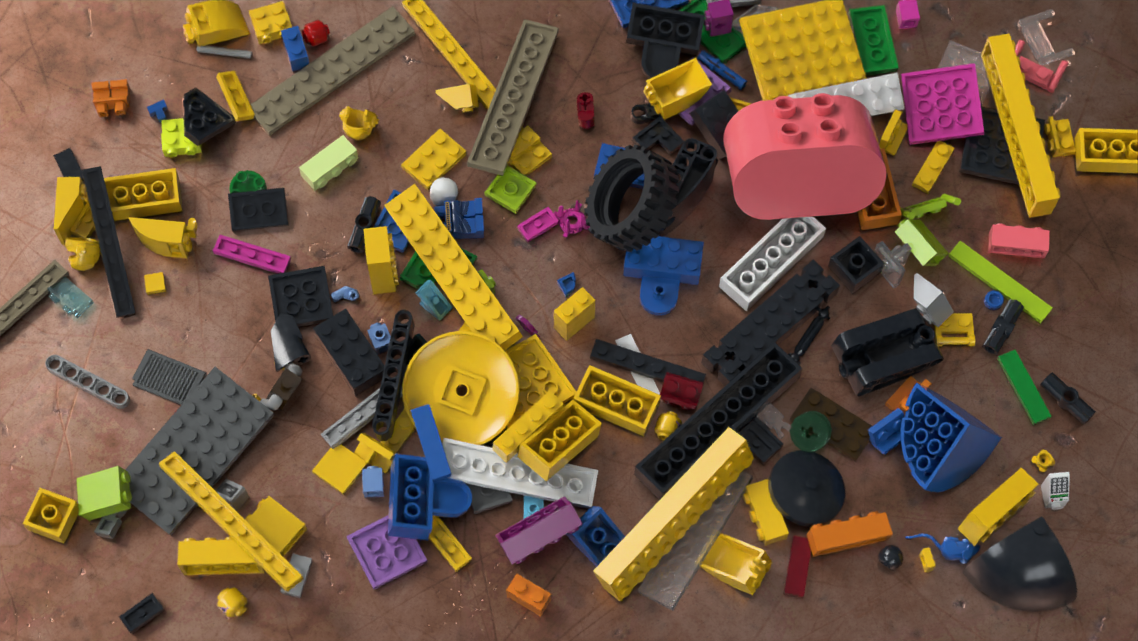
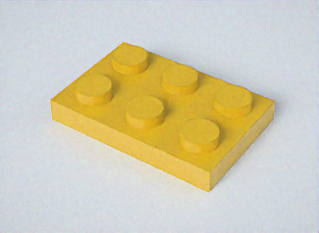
M438 129L401 164V168L425 189L429 190L433 182L438 178H442L467 154V151L442 129Z

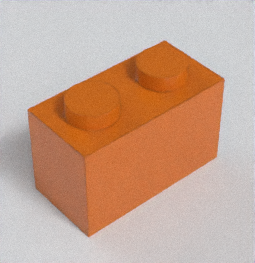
M517 573L506 589V596L539 616H542L551 601V593Z

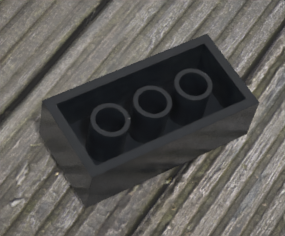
M347 309L342 310L313 328L316 339L355 397L382 381L385 365Z

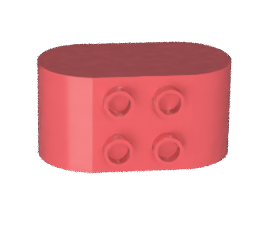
M819 93L813 97L806 98L780 96L775 100L755 102L738 111L730 119L724 131L723 143L727 155L734 198L739 208L751 217L771 220L853 213L870 205L879 196L885 185L886 168L871 114L861 102L851 97Z

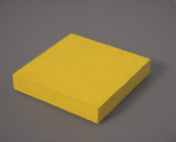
M340 444L336 448L328 450L312 470V473L344 495L362 473V469H365L368 464Z

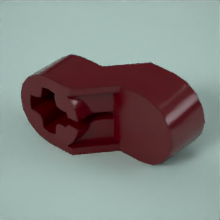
M588 92L580 93L577 96L578 124L583 129H588L595 125L593 95Z

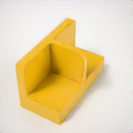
M361 433L357 439L360 443L354 454L363 459L366 464L382 468L383 473H388L393 458L398 453L368 434Z

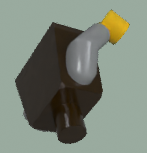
M290 363L282 368L284 370L270 390L266 399H261L256 393L252 396L268 409H279L282 411L302 381L300 377L302 369L298 365Z

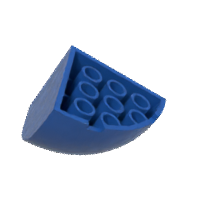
M919 383L915 384L907 399L905 406H908L909 409L906 411L905 417H902L901 422L902 451L904 459L912 471V476L927 491L941 492L964 482L983 465L1002 438L955 403Z

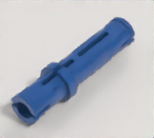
M705 50L700 52L697 59L707 65L709 70L715 71L740 90L746 86L748 81L721 63L719 58H714ZM709 60L718 65L720 69L713 65L711 62H709ZM724 71H726L727 73H729L730 75H732V76H733L734 78H736V79L734 80V79L731 78L729 75H727L726 73H724Z

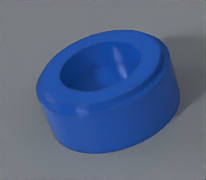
M989 291L984 298V304L990 310H998L1004 303V297L999 291Z

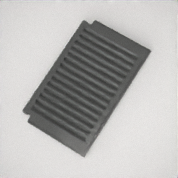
M147 349L132 379L134 380L133 386L182 405L204 380L207 372Z

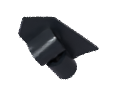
M280 314L271 329L276 372L293 361L296 365H302L311 358L293 316Z

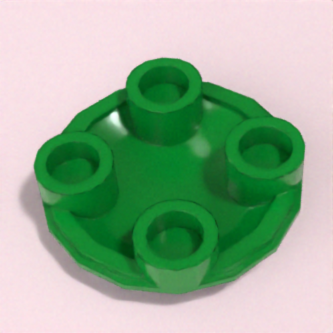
M245 170L239 171L230 182L229 191L230 193L266 190L267 186L260 174Z

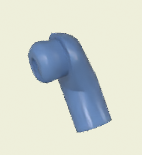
M344 286L330 294L334 303L342 298L354 301L358 299L359 292L354 288Z

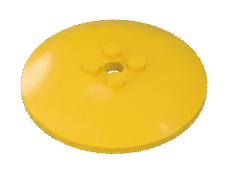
M456 331L431 339L415 353L404 375L402 395L405 410L415 428L411 410L430 404L442 444L443 439L447 438L483 445L497 437L510 423L518 405L520 388L516 368L509 355L501 346L481 334ZM460 385L467 387V393L464 396H459L457 393V388Z

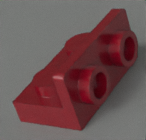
M666 372L659 394L661 395L660 399L666 404L673 405L675 403L681 405L686 410L696 409L704 383Z

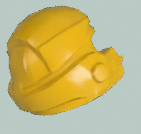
M347 106L339 114L341 121H343L345 134L354 140L365 139L379 123L378 116L369 110L361 111Z
M66 237L65 246L67 250L75 252L74 255L68 258L71 267L80 271L93 268L101 254L98 240Z

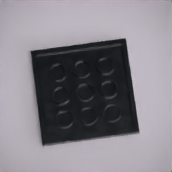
M981 106L984 135L965 138L959 172L1019 185L997 109ZM1035 118L1040 124V135L1042 138L1045 119Z

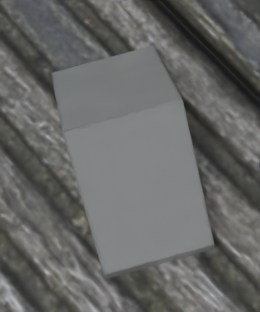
M225 479L216 489V492L236 512L249 498L245 487L228 479Z

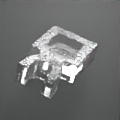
M771 403L756 416L770 431L774 428L780 439L785 435L781 432L782 428H785L788 432L792 430L790 424L782 421L784 415Z

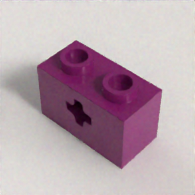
M730 0L708 3L707 10L704 12L706 19L704 20L705 31L709 32L710 37L731 33L734 14Z

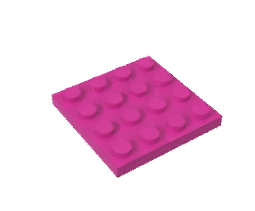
M975 63L901 74L910 145L984 135Z

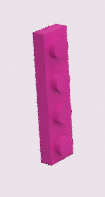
M219 235L213 249V253L277 274L286 273L291 261V257L224 235Z

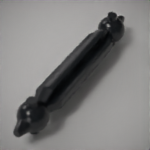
M830 306L817 309L818 316L813 319L799 340L794 353H788L797 364H801L800 356L805 354L824 325V320L830 319Z

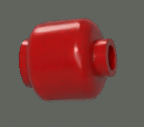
M316 20L305 24L301 33L306 44L316 46L328 40L330 30L327 24Z

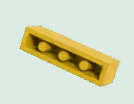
M549 390L493 442L492 450L507 463L519 452L520 444L559 412L564 404Z

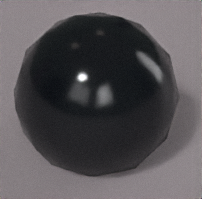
M895 545L883 547L878 555L879 562L892 570L899 568L904 560L902 551Z

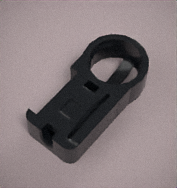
M650 103L635 105L630 114L632 122L638 125L649 123L651 120L662 117L661 114L658 115L656 113L654 105L651 106ZM640 110L643 111L645 114L641 116H635L633 112Z

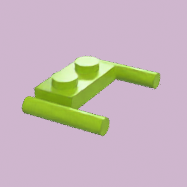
M942 194L941 198H934L904 208L900 207L902 216L906 218H920L927 212H940L941 208L947 207L946 202L960 205L961 199L948 194Z

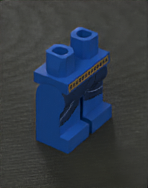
M474 198V201H444V206L434 207L440 219L445 218V223L443 224L454 239L484 238L482 198Z

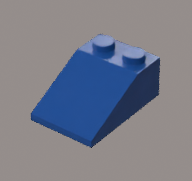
M592 506L579 518L582 522L579 529L571 534L566 533V535L597 567L625 536L601 507Z

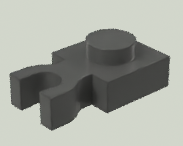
M127 510L102 517L94 532L98 536L113 539L122 524L120 518L125 515Z

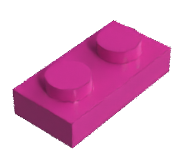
M546 207L517 225V229L528 243L559 224V220L551 209Z

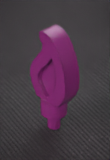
M521 315L515 318L526 332L531 336L536 334L540 338L537 334L538 331L527 319Z

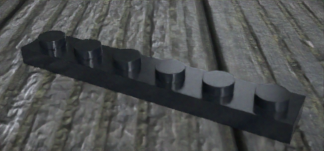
M596 339L590 354V359L664 382L666 372L703 383L706 377L704 373Z

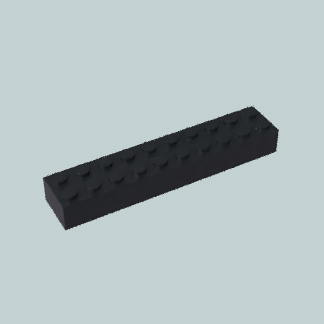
M774 342L635 466L634 475L661 500L728 427L739 433L800 378L803 368Z

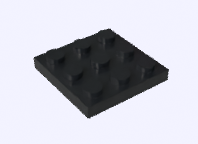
M325 266L268 276L275 322L280 314L292 315L297 326L300 327L322 323L333 316Z

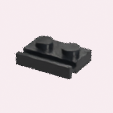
M756 417L738 433L746 439L752 455L763 465L784 445Z

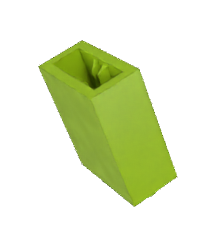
M904 219L898 224V229L895 233L923 266H936L949 254L921 220Z
M116 466L77 478L79 516L90 521L131 509L132 495L130 492L129 482L131 477L129 472Z

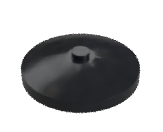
M797 450L787 453L777 461L769 475L768 488L772 502L777 510L793 523L807 527L820 523L824 525L831 521L844 505L846 492L840 472L831 461L816 452Z

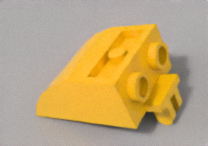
M208 0L187 5V13H185L187 24L183 25L188 44L196 40L198 47L250 34L239 5L232 1Z
M694 58L646 80L647 85L644 87L643 92L651 106L654 105L656 113L658 115L661 114L665 120L694 105L705 95L712 83L697 59Z
M128 217L139 241L152 252L165 257L187 258L188 252L192 251V241L190 240L197 237L198 227L194 218H190L186 226L185 222Z
M717 531L697 562L698 566L715 578L751 595L760 587L763 577L770 570L772 560L765 550Z

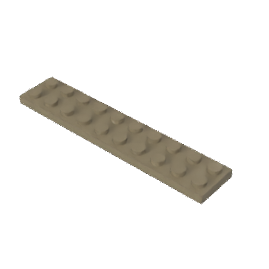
M392 6L250 104L255 114L254 119L269 136L411 38L415 35V30Z
M524 19L467 161L468 167L504 175L557 38L559 28Z

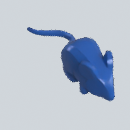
M929 534L905 536L907 539L918 537L930 538L945 559L951 561L959 560L962 564L968 563L981 548L978 544L975 546L969 544L968 539L959 541V538L945 537L940 545Z

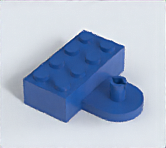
M658 236L656 239L652 238L649 245H642L640 250L626 251L623 276L642 278L640 303L645 311L656 316L666 315L677 304L680 283L699 285L704 242Z
M395 454L391 463L388 536L428 540L432 531V515L459 517L468 511L472 503V493L467 484L451 478H444L433 482L425 457Z

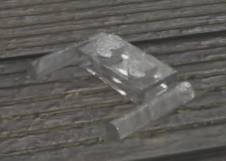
M1053 9L1018 20L1020 27H1022L1021 31L1039 65L1048 64L1074 55L1073 48L1054 53L1039 22L1040 20L1053 17Z

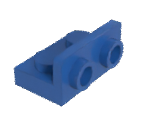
M899 408L868 429L871 444L882 454H886L901 443V422L904 413Z

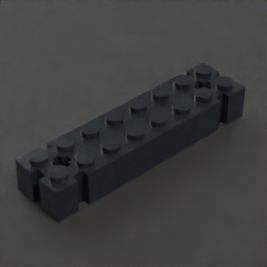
M813 259L802 268L801 276L798 274L794 275L721 338L718 348L713 345L702 356L701 363L711 373L716 371L718 373L717 379L726 386L774 342L780 345L817 312V309L822 307L823 301L828 303L838 294L840 285L830 275L825 277L823 275L824 269Z

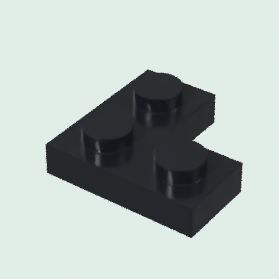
M661 116L632 137V141L636 145L651 149L659 143L669 155L681 148L684 140Z

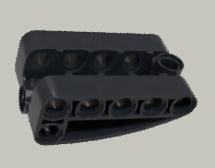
M694 138L684 141L672 164L677 170L675 175L679 178V182L676 183V186L679 187V193L675 197L678 200L677 204L673 205L672 217H668L666 221L667 226L659 231L660 237L666 236L678 227L693 212L713 182L715 167L718 163L717 150L713 146ZM692 148L695 151L690 152L687 149Z
M917 308L844 331L837 336L831 345L839 361L840 374L843 378L848 379L856 397L905 380L944 360L941 351L933 340L935 337L934 330L926 326Z

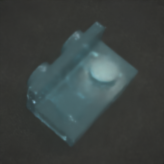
M67 277L54 288L51 286L47 288L50 293L48 297L55 304L60 303L66 314L69 316L73 314L77 319L94 303L90 297Z

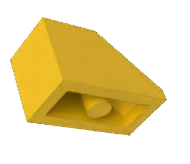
M466 84L436 90L438 96L455 109L462 110L463 113L472 112L473 108L479 107L476 85Z

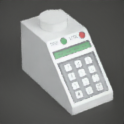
M1069 472L1051 473L1044 480L1041 490L1045 508L1059 510L1069 501Z

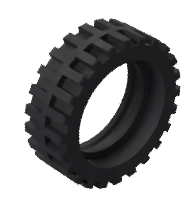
M631 145L625 146V150L619 149L616 151L617 154L615 156L611 155L608 157V162L601 165L598 175L595 174L593 178L595 181L589 187L588 191L590 194L589 197H586L585 201L587 204L585 215L588 216L585 221L586 225L590 226L588 228L590 233L594 234L595 238L628 252H632L633 249H642V245H649L652 238L656 239L660 235L659 231L667 226L666 221L668 217L673 215L672 208L673 205L677 204L678 199L675 197L679 193V187L676 186L679 178L675 175L677 170L672 166V162L640 145H634V147ZM644 174V187L636 207L626 219L619 223L620 205L626 191L639 176Z

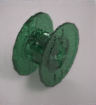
M817 411L804 412L795 418L790 428L791 440L795 446L807 452L817 451L828 443L832 434L830 421L825 415ZM810 427L813 428L814 434L809 435V430H807Z

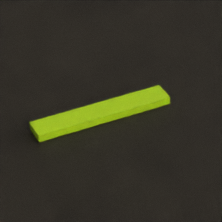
M959 241L949 253L948 257L989 287L999 291L1004 298L1021 302L1024 306L1023 311L1040 324L1053 309L1049 304L962 241Z

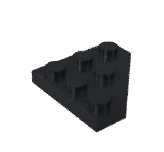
M197 87L183 94L184 136L197 146L236 123L232 114Z

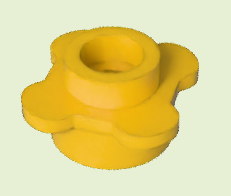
M1041 450L1037 456H1033L1031 459L1032 463L1039 467L1040 472H1046L1048 467L1055 465V459L1052 458V455L1047 450Z

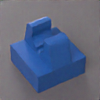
M164 99L147 107L150 117L156 115L159 122L166 120L164 111L168 109Z

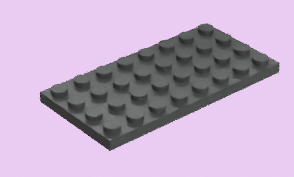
M214 367L125 469L131 477L129 482L132 495L131 503L171 536L198 504L160 468L159 462L175 451L200 477L213 487L275 414L221 370Z

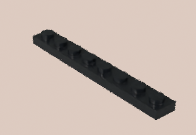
M99 166L83 169L82 175L115 316L119 318L135 314V308L102 168Z

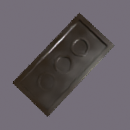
M813 388L809 389L790 417V421L855 462L870 441L868 429L872 425Z

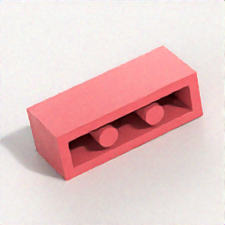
M1001 223L993 224L989 231L988 253L1045 258L1049 252L1050 230H1044L1040 227L1025 228L1021 225L1013 227Z

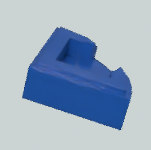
M574 272L557 280V284L565 298L569 297L575 289L576 277Z

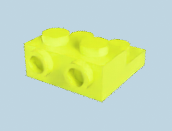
M183 118L162 120L161 140L162 151L165 157L202 153L201 145L197 146L184 136Z

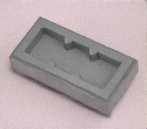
M297 554L292 555L290 564L302 575L303 580L288 592L281 588V593L301 598L313 561L312 558Z

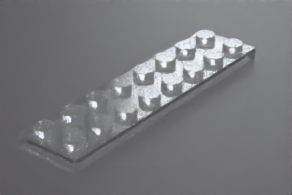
M743 471L739 474L738 479L726 488L724 494L719 496L713 502L711 508L699 517L697 523L686 531L684 537L678 539L670 552L664 554L656 567L650 569L638 589L639 594L671 610L675 609L746 491V486L750 485L753 480L752 475Z

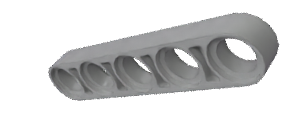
M51 355L46 359V368L53 375L118 409H123L129 405L130 398L125 390L58 355ZM54 360L60 361V365L56 369L50 368V363ZM69 369L76 370V375L73 377H67L66 373ZM87 377L93 379L92 384L89 386L82 384L83 380ZM102 386L109 387V391L105 395L99 394V389ZM118 395L126 396L123 403L115 402Z

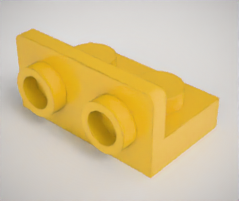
M896 109L879 143L880 149L884 148L886 153L893 156L896 155L908 129L907 124L900 119L902 112Z
M1053 116L1048 117L1044 125V132L1048 135V149L1052 152V156L1075 155L1076 149L1069 119L1054 120Z

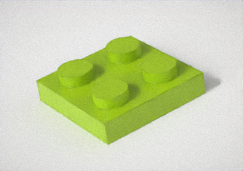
M507 165L504 175H497L485 191V196L516 214L536 187V182Z

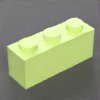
M342 135L300 166V174L316 191L318 188L324 187L333 177L339 176L346 167L355 164L358 159V153L356 148Z

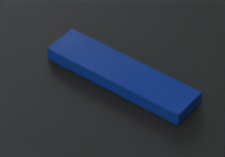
M430 404L412 409L413 420L433 482L452 476Z

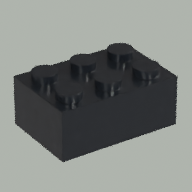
M725 90L715 94L689 113L709 145L717 150V157L719 159L727 156L723 143L724 131L730 119L738 112V109Z

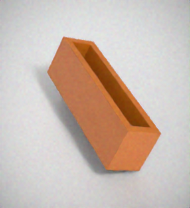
M875 511L867 514L865 517L856 515L850 517L847 521L838 519L830 522L829 525L823 526L822 523L813 525L806 535L813 557L888 541L893 533L886 512L879 513Z

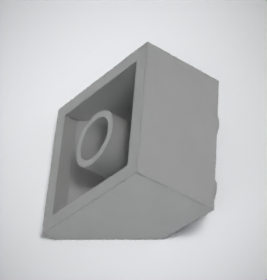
M918 273L914 275L913 299L917 304L916 308L923 314L922 317L929 325L932 323L939 327L954 310L941 290Z

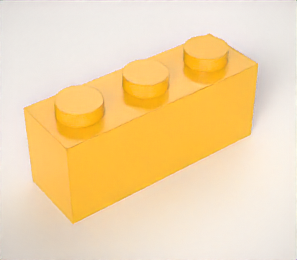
M768 479L745 486L744 493L742 494L745 504L750 506L751 511L749 515L753 523L756 522L758 528L756 533L759 541H763L764 546L787 539L789 532L782 514L777 510L770 497Z

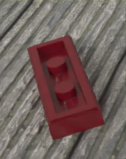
M793 535L784 588L785 595L804 598L811 555L808 538Z

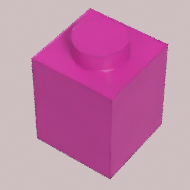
M898 1L896 14L899 29L917 27L920 20L917 1Z

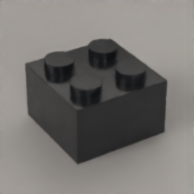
M859 236L831 256L828 267L853 294L879 275L885 263Z

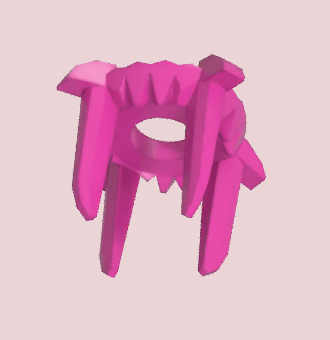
M576 200L575 208H569L564 211V207L561 205L558 212H554V215L559 219L560 228L564 231L563 237L567 238L569 234H576L583 229L588 230L590 227L586 225V216L580 211L582 204L579 203V200ZM574 216L578 219V222L572 225L568 217Z

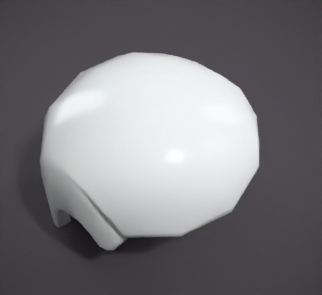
M438 178L430 188V199L436 206H444V201H456L458 196V187L449 178Z

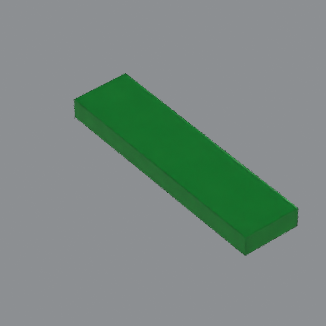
M1012 350L998 356L997 360L1032 425L1050 419L1051 414L1017 351Z

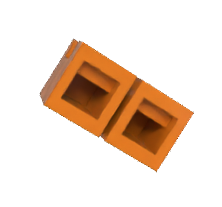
M127 79L110 81V84L108 81L92 82L93 103L99 117L109 116L108 109H115V114L118 116L126 115L127 108H130V86Z

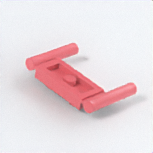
M1019 40L1015 47L1016 56L1020 55L1025 45L1023 40ZM1020 56V70L1024 73L1025 80L1047 89L1050 93H1053L1069 64L1067 61L1062 60L1056 73L1053 74L1054 71Z

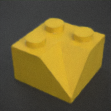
M39 488L23 521V525L28 531L64 544L79 514L78 503L73 499Z

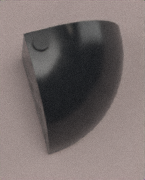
M1043 516L996 543L963 570L964 575L976 589L991 597V600L1012 609L1031 612L1054 610L1074 602L1077 597L1076 579L1069 559Z

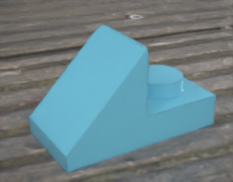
M427 280L415 292L421 300L420 306L439 321L453 308L431 280Z

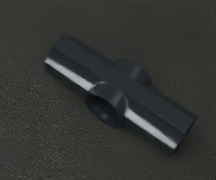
M365 197L360 213L355 218V226L347 248L352 252H364V229L373 228L381 205V201L375 197ZM362 223H368L365 227L360 226Z
M1011 299L1007 302L1002 314L997 317L991 328L992 331L982 346L986 352L997 355L1024 309L1021 302Z
M1053 372L1041 382L1040 385L1057 400L1059 407L1068 410L1083 425L1096 413L1094 409L1079 397L1078 391L1075 388L1068 387ZM1064 396H1069L1072 401H1067Z

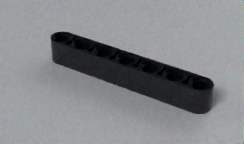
M408 310L398 311L394 318L372 429L380 441H387L392 437L415 327L413 317ZM404 319H408V320H409V321H408L407 323H405V324H402V323H401V321L404 320ZM405 337L403 341H397L398 338ZM396 355H402L399 359H393ZM392 373H398L396 377H390ZM391 390L394 391V393H393L392 395H390V396H387V395H386V393H387L388 391H391ZM385 409H391L387 414L382 413ZM381 427H387L384 432H378Z

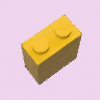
M583 287L554 310V329L566 341L569 340L595 318L596 300Z
M270 496L262 499L258 503L256 511L245 518L283 557L307 530L306 525Z

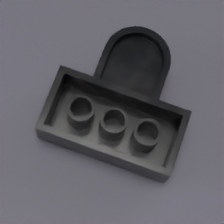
M638 3L632 4L626 43L644 46L641 67L649 79L677 67L680 53L698 55L705 15Z

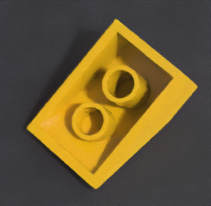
M57 177L54 231L62 245H65L66 237H71L70 229L88 202L85 184H83L80 177Z

